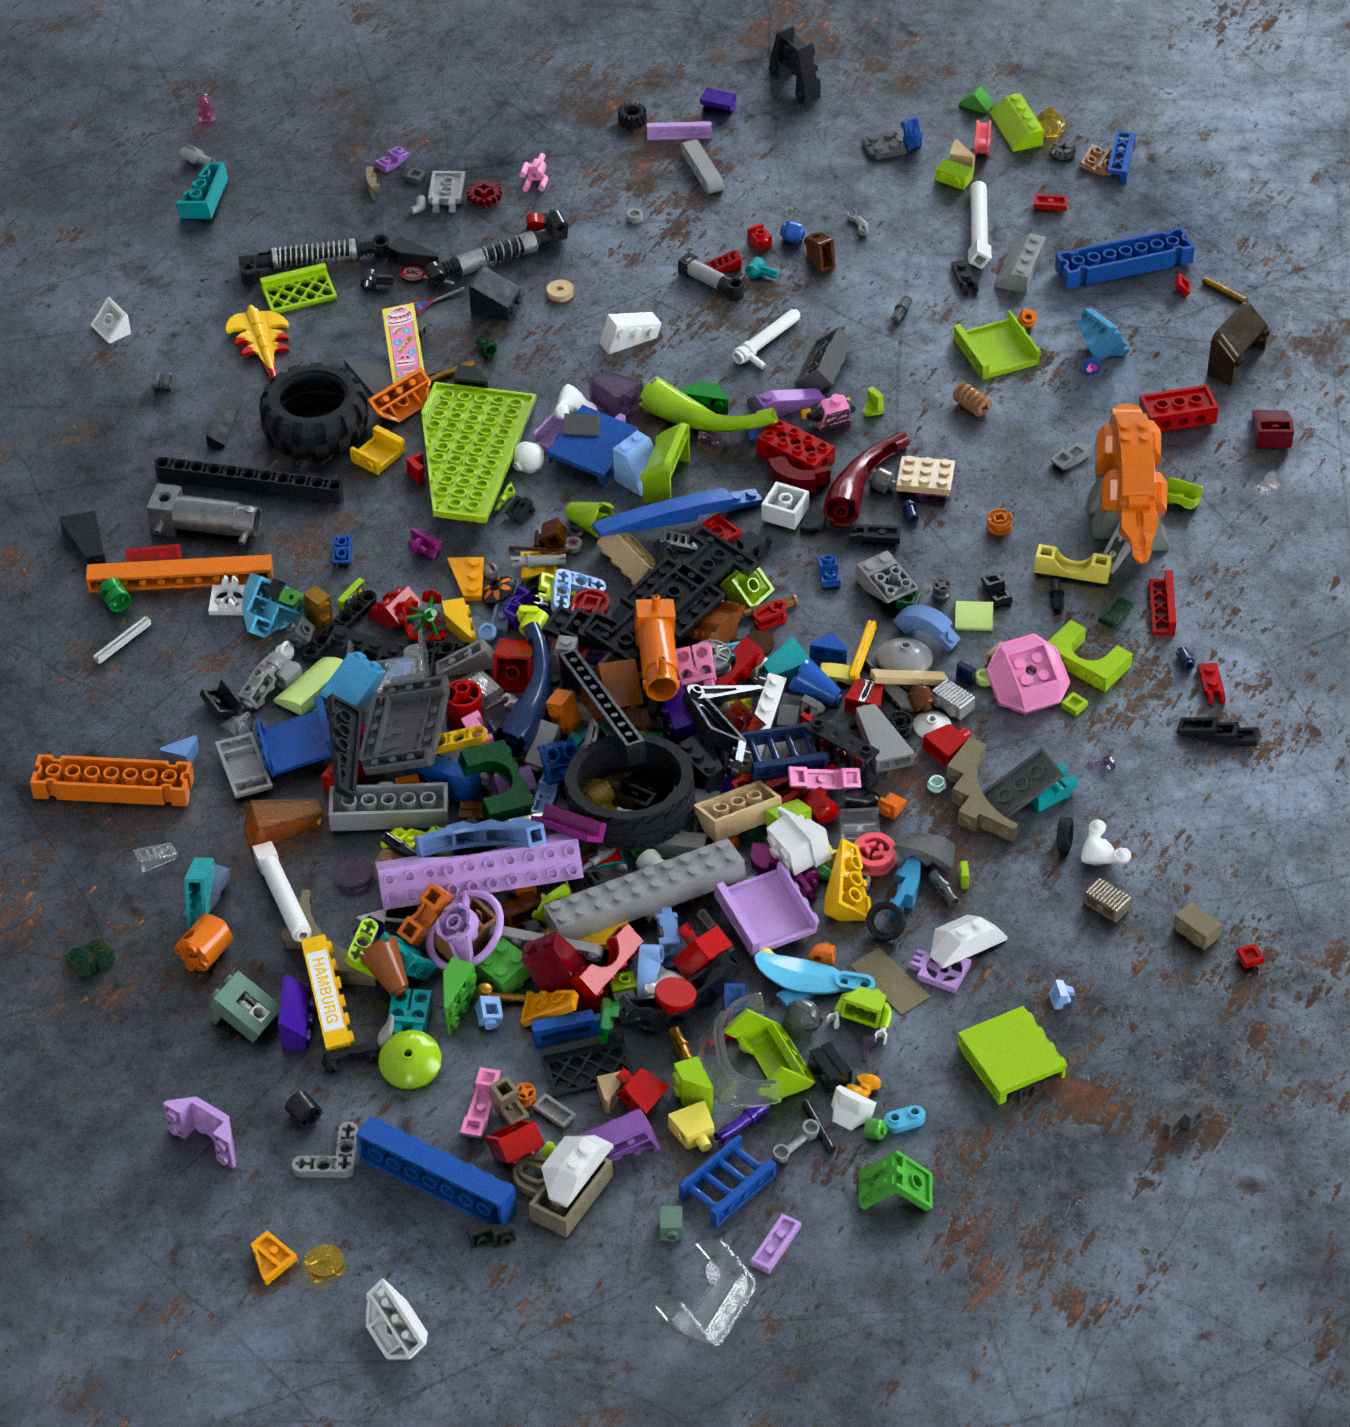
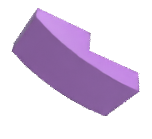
M394 147L387 150L386 157L375 160L374 167L385 173L389 172L403 163L410 153L402 147Z

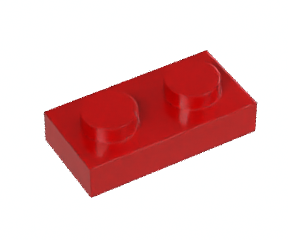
M1035 194L1034 209L1067 211L1068 196Z

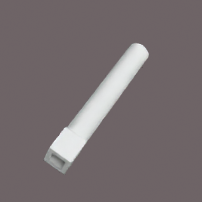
M976 181L970 186L971 247L968 249V263L983 269L992 258L991 246L988 245L987 186L982 181Z
M272 841L252 846L257 867L270 888L292 938L297 942L309 938L312 930L282 869Z

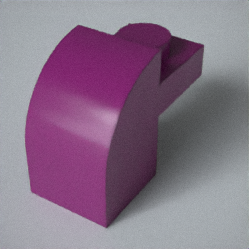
M752 843L751 871L755 877L777 869V863L780 860L772 857L769 851L771 848L770 844Z

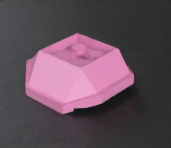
M1035 633L999 643L985 671L998 705L1023 715L1059 705L1070 684V679L1057 647ZM1026 670H1031L1034 675L1027 674Z

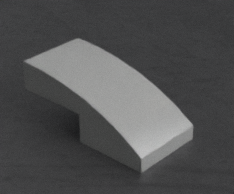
M1076 442L1067 450L1062 448L1050 458V461L1062 470H1065L1082 462L1090 454L1086 448Z

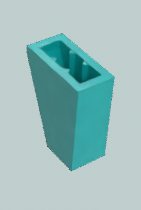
M792 637L763 664V673L761 675L767 677L768 673L787 678L785 684L790 683L793 676H797L798 669L806 659H810V657L796 639Z

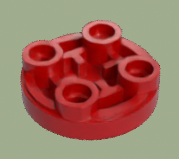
M667 977L657 983L654 999L665 1009L666 1013L674 1015L677 1012L694 1007L696 990L685 979Z

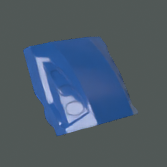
M575 739L536 746L540 753L547 785L565 781L566 770L570 766L569 763L578 753Z

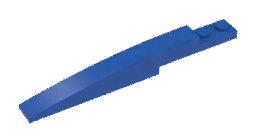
M725 488L642 506L596 521L592 526L598 535L603 537L697 521L698 515L762 505L763 499L756 489L728 493Z

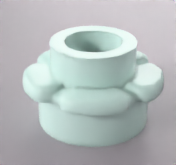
M940 775L931 776L927 788L934 793L942 792L946 789L944 778Z

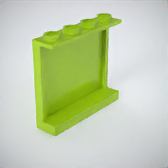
M1010 310L1007 312V319L964 330L961 324L954 325V341L982 380L1039 364L1040 348L1035 345L1032 337L1027 334L1024 326H1021L1018 318Z
M1024 1006L958 1032V1048L998 1105L1006 1102L1008 1093L1058 1073L1062 1079L1065 1078V1070L1067 1068L1065 1059L1059 1056L1053 1042H1049L1042 1027H1038L1032 1013L1028 1012Z

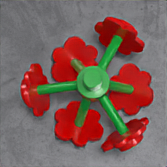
M434 589L423 591L422 601L429 603L428 609L425 610L417 608L418 601L414 597H409L407 601H404L402 613H399L398 620L400 624H403L407 637L416 642L422 640L424 637L420 633V628L423 626L424 628L430 627L434 631L432 635L428 636L429 641H443L448 632L445 629L437 631L436 626L442 624L441 614L432 609V605L442 602V594L437 593ZM418 618L422 620L417 627L412 624L407 625V620Z

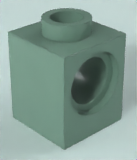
M660 1206L661 1241H683L682 1206Z

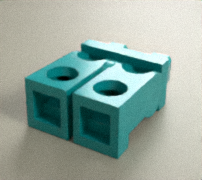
M1064 763L1057 765L1064 774V777L1030 802L1038 812L1062 801L1064 798L1071 797V791L1078 787V779L1074 775L1068 778L1065 777L1068 775V769Z
M384 932L378 941L383 939L384 943L390 941L388 937L394 935ZM395 936L398 941L406 975L426 981L437 965L433 960L421 957L420 951L414 948L416 945Z
M407 989L404 993L406 998H397L395 994L391 995L388 1019L390 1014L394 1015L392 1036L405 1030H418L427 1033L429 1015L433 1007L432 990L413 989L412 995L411 989ZM423 995L427 1000L418 999L417 997Z

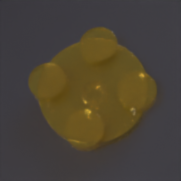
M318 1245L312 1248L304 1257L306 1269L311 1274L312 1280L316 1283H320L324 1279L335 1275H342L346 1271L343 1254L334 1245Z

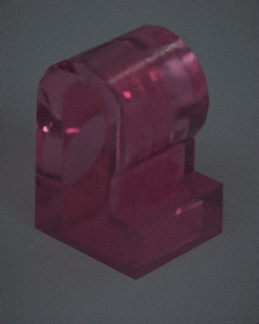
M206 94L200 95L197 98L199 122L215 121V108L211 106V97Z

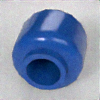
M787 220L781 226L780 236H782L784 241L797 244L800 239H804L806 230L803 229L802 223Z

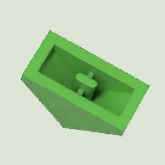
M982 86L967 93L959 102L960 106L988 114L995 104Z

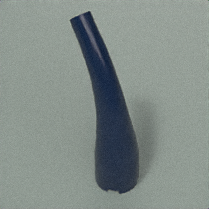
M530 622L523 628L527 643L531 646L533 652V676L517 702L493 734L495 742L505 741L506 745L510 747L512 757L518 758L520 755L525 757L533 745L540 721L545 718L547 712L545 702L549 699L551 692L552 674L549 651L538 622Z

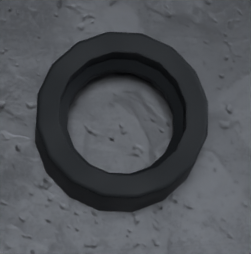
M888 901L878 902L867 912L866 926L869 932L876 938L890 941L898 938L905 930L906 916L903 910L896 904ZM884 909L892 910L898 919L896 928L889 933L880 932L874 923L877 913Z

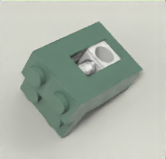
M237 971L234 976L229 974L222 983L224 987L221 990L217 988L210 996L212 1001L208 1007L212 1009L213 1015L209 1020L216 1025L223 1018L254 1043L267 1025L278 1015L280 1004L240 971ZM253 1013L258 1014L260 1018L255 1017Z

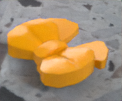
M860 1074L856 1076L860 1086L847 1084L846 1086L847 1089L869 1098L871 1090L881 1087V1080L872 1074Z

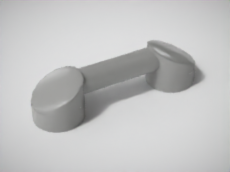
M813 1119L804 1121L801 1134L787 1146L778 1144L773 1148V1158L777 1162L787 1163L792 1152L805 1141H811L817 1137L820 1128L818 1122Z

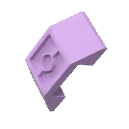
M197 1096L168 1100L163 1103L168 1130L173 1135H179L185 1139L196 1128L200 1133L212 1137L216 1158L221 1164L228 1165L233 1169L236 1167L230 1118L227 1114Z

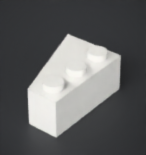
M653 312L608 314L599 343L608 355L657 338L661 322Z

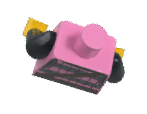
M833 394L831 398L821 400L814 412H811V409L808 408L800 410L802 419L816 422L819 431L851 423L850 413L855 412L856 406L851 402L850 397L845 398L844 395Z

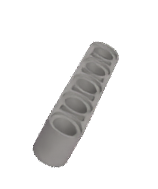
M694 139L682 142L680 144L682 155L705 192L711 194L723 191V179L699 141Z

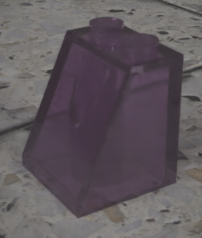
M603 370L589 378L590 402L596 405L599 412L613 418L621 413L626 416L627 420L643 410L639 406V403H642L643 400L640 398L643 391V382L641 380Z

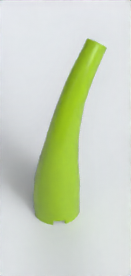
M654 377L655 382L653 384L648 382L640 395V398L643 400L642 403H639V406L644 410L677 425L687 423L689 428L712 432H736L777 423V415L774 408L759 410L756 414L744 416L716 414L660 377Z

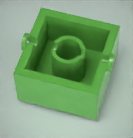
M504 937L499 940L492 953L475 966L477 977L483 982L491 984L496 992L512 993L516 988L520 989L524 984L523 982L531 976L521 961L522 951Z

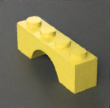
M1039 544L1035 557L1034 572L1107 584L1112 556L1093 553L1086 560L1075 561L1064 557L1055 546Z

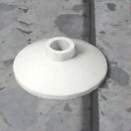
M928 711L924 714L920 713L915 717L913 730L919 737L923 738V735L951 724V721L941 712Z

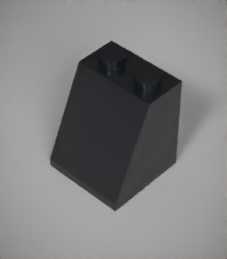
M485 266L480 267L469 285L470 310L474 314L509 321L511 316L515 314L517 306L522 302L523 296L519 286Z

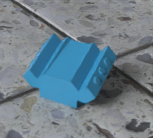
M1084 308L1080 314L1082 319L1076 323L1093 356L1099 361L1110 356H1126L1130 349L1126 347L1127 343L1121 339V332L1117 330L1118 327L1093 308Z

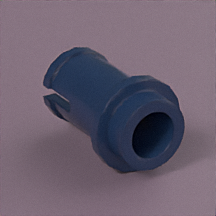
M911 500L905 501L902 510L907 516V521L916 523L919 520L916 504Z
M1179 647L1176 655L1180 660V666L1185 670H1191L1195 665L1194 658L1190 656L1186 647Z

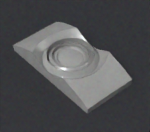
M252 732L215 742L221 765L235 799L273 789Z

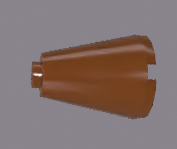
M395 936L388 937L390 940L384 943L382 939L363 950L364 955L359 954V957L390 995L400 996L407 991L406 988L409 984L398 941Z

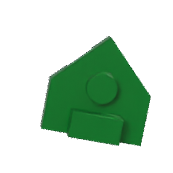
M609 998L602 999L599 1031L603 1034H599V1044H607L609 1030H613L614 1018H611V1016L619 1017V1002L611 1001Z

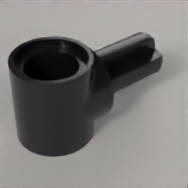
M368 268L362 273L360 286L363 290L371 291L377 288L378 285H393L394 277L378 275V272Z

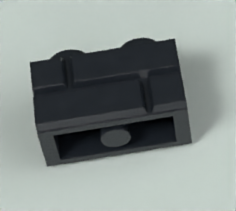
M831 1042L810 1050L808 1066L812 1072L816 1071L819 1075L818 1078L822 1086H827L833 1092L839 1085L844 1087L847 1084H851L853 1071Z

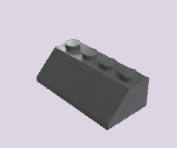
M839 327L815 340L794 384L807 389L818 388L819 391L830 388L835 383L834 379L840 372L839 368L844 363L846 354L850 351L849 347L852 340Z

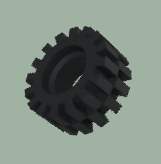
M624 103V106L621 105L618 108L619 125L621 124V127L625 126V129L630 127V130H633L634 127L639 129V127H643L646 124L647 110L641 103Z

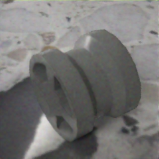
M945 578L934 580L932 597L937 601L948 600L951 596V582Z

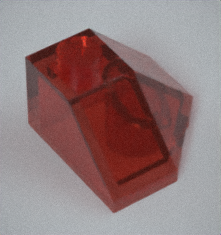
M738 698L723 713L740 734L746 731L761 730L766 725L763 720Z

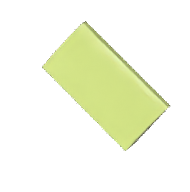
M322 657L274 698V703L296 714H306L310 708L316 705L314 698L321 696V691L343 659Z

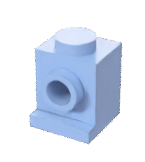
M500 996L479 997L474 1006L477 1012L479 1026H485L487 1030L495 1029L503 1019Z

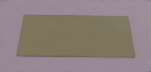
M880 947L850 965L857 973L873 977L875 980L874 989H879L882 994H885L887 996L886 1000L901 1015L931 997Z

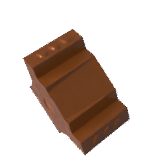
M723 600L684 637L689 638L694 644L709 639L718 640L725 644L730 643L731 639L737 636L738 622L746 606Z

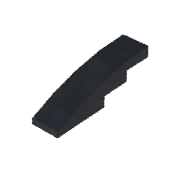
M1181 717L1177 728V733L1184 736L1235 746H1257L1260 736L1259 727L1240 728L1239 722H1219L1218 717Z

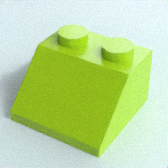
M696 1056L674 1063V1072L672 1073L674 1085L672 1090L675 1098L679 1097L681 1104L686 1107L705 1100L709 1113L713 1114V1086L699 1057Z

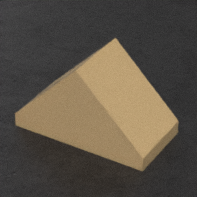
M958 139L954 140L949 160L974 168L975 155Z
M620 1071L597 1076V1090L604 1111L608 1114L620 1099L618 1092L625 1086L616 1078Z

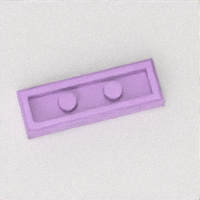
M782 1214L751 1258L750 1265L770 1274L800 1230L801 1222Z

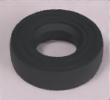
M1062 816L1059 820L1056 844L1057 850L1060 852H1069L1071 849L1074 834L1072 817Z

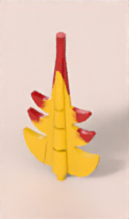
M249 305L246 313H238L229 318L226 323V333L230 334L241 331L242 333L236 337L234 345L250 344L242 350L241 356L258 354L270 379L277 375L274 352H289L288 346L280 342H274L289 341V336L281 330L273 328H289V323L279 313L259 311L253 305Z

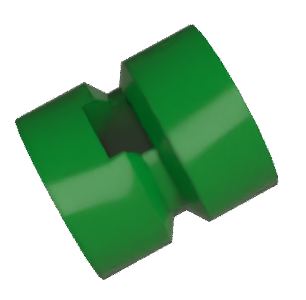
M108 578L99 586L100 595L113 612L123 611L130 605L131 597L118 578Z

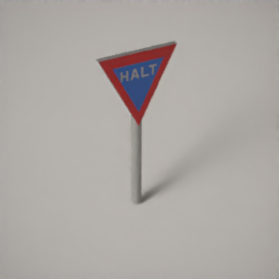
M461 287L435 299L407 302L408 304L414 303L415 313L419 317L432 303L461 292L465 288Z

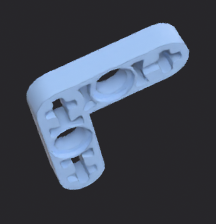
M558 569L552 582L551 610L553 612L556 610L559 601H562L561 606L568 609L571 590L579 592L584 589H598L604 592L606 584L599 578L566 569ZM576 580L581 581L584 585L577 584ZM557 589L563 590L565 594H560Z

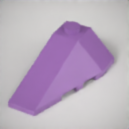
M818 388L772 390L748 398L747 402L755 412L774 408L777 417L818 404L826 398Z

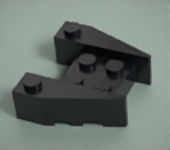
M791 26L776 34L769 59V72L778 80L794 74L796 76L795 95L803 103H807L821 96L820 79L816 76L818 66L814 65L813 56L816 55L814 44L806 45L794 34V26Z

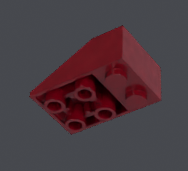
M1252 410L1256 447L1292 448L1294 427L1288 410Z

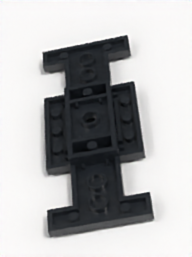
M701 524L690 534L689 539L701 547L687 561L682 560L680 563L666 556L620 598V603L632 610L612 629L596 619L585 629L584 635L621 660L635 659L637 670L642 673L639 646H636L634 632L636 600L652 599L653 595H659L660 599H674L675 615L677 616L675 619L674 637L677 641H680L725 599L726 593L714 586L732 568L749 577L759 567L760 562ZM669 592H677L678 594L671 595Z

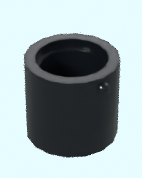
M305 1091L293 1094L285 1105L286 1112L302 1128L314 1125L322 1114L321 1107Z

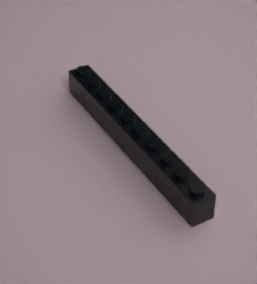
M575 648L558 653L560 673L627 765H637L647 761L645 740L578 650Z

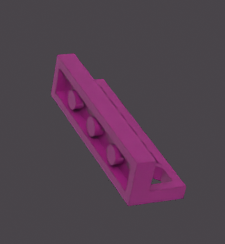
M545 803L542 817L531 815L530 819L544 823V826L586 842L603 843L607 823L549 803Z

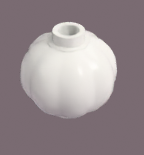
M520 442L514 450V469L525 473H534L540 470L544 463L542 447L537 443Z

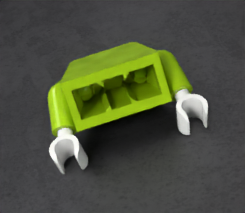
M858 987L852 992L841 995L833 1009L835 1012L827 1016V1024L829 1026L832 1021H835L834 1029H837L840 1026L839 1016L841 1014L844 1018L876 1029L879 1027L880 1030L876 1031L874 1041L876 1043L878 1037H883V1045H885L887 1042L886 1030L890 1026L892 1010L886 1002L887 996L882 994L879 989L871 990L865 987Z

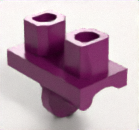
M411 529V538L408 545L411 547L412 552L416 554L421 552L431 559L436 558L437 551L441 550L442 541L438 538L433 539L429 537V534L424 530Z
M806 869L804 871L805 876L802 873L796 876L791 873L792 880L798 885L801 884L799 888L803 897L807 899L810 897L812 902L818 899L811 888V885L814 887L819 885L820 874L816 870L810 871Z

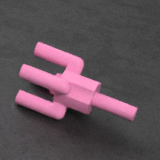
M540 153L538 158L534 159L532 163L525 162L519 175L521 178H525L526 174L528 175L522 188L524 192H528L531 183L538 180L541 181L538 190L544 191L548 182V177L544 174L546 170L544 153Z

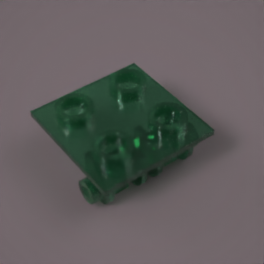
M93 939L87 945L81 948H74L64 955V958L76 968L75 972L78 977H85L91 974V969L95 972L94 962L98 969H102V967H106L116 960L113 954L114 950L102 939Z

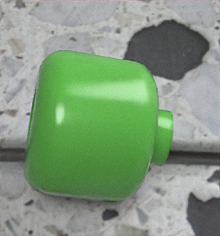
M869 1118L864 1126V1134L868 1139L882 1140L888 1132L886 1123L882 1119Z

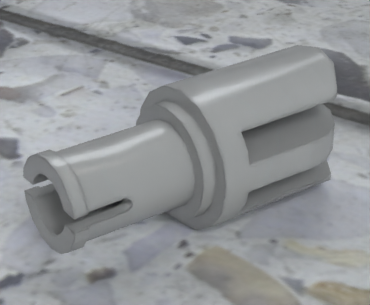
M193 146L182 147L179 150L180 158L194 165L203 164L206 166L208 162H215L214 158L204 155L201 149Z

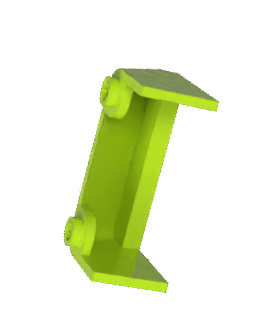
M680 423L656 436L655 446L645 470H642L640 473L643 502L653 504L671 499V477L677 462L690 461L689 424Z
M746 1008L723 1030L725 1034L738 1040V1046L744 1053L754 1055L767 1077L757 1089L767 1094L770 1098L779 1100L809 1089L816 1083L814 1076L791 1038L779 1023Z

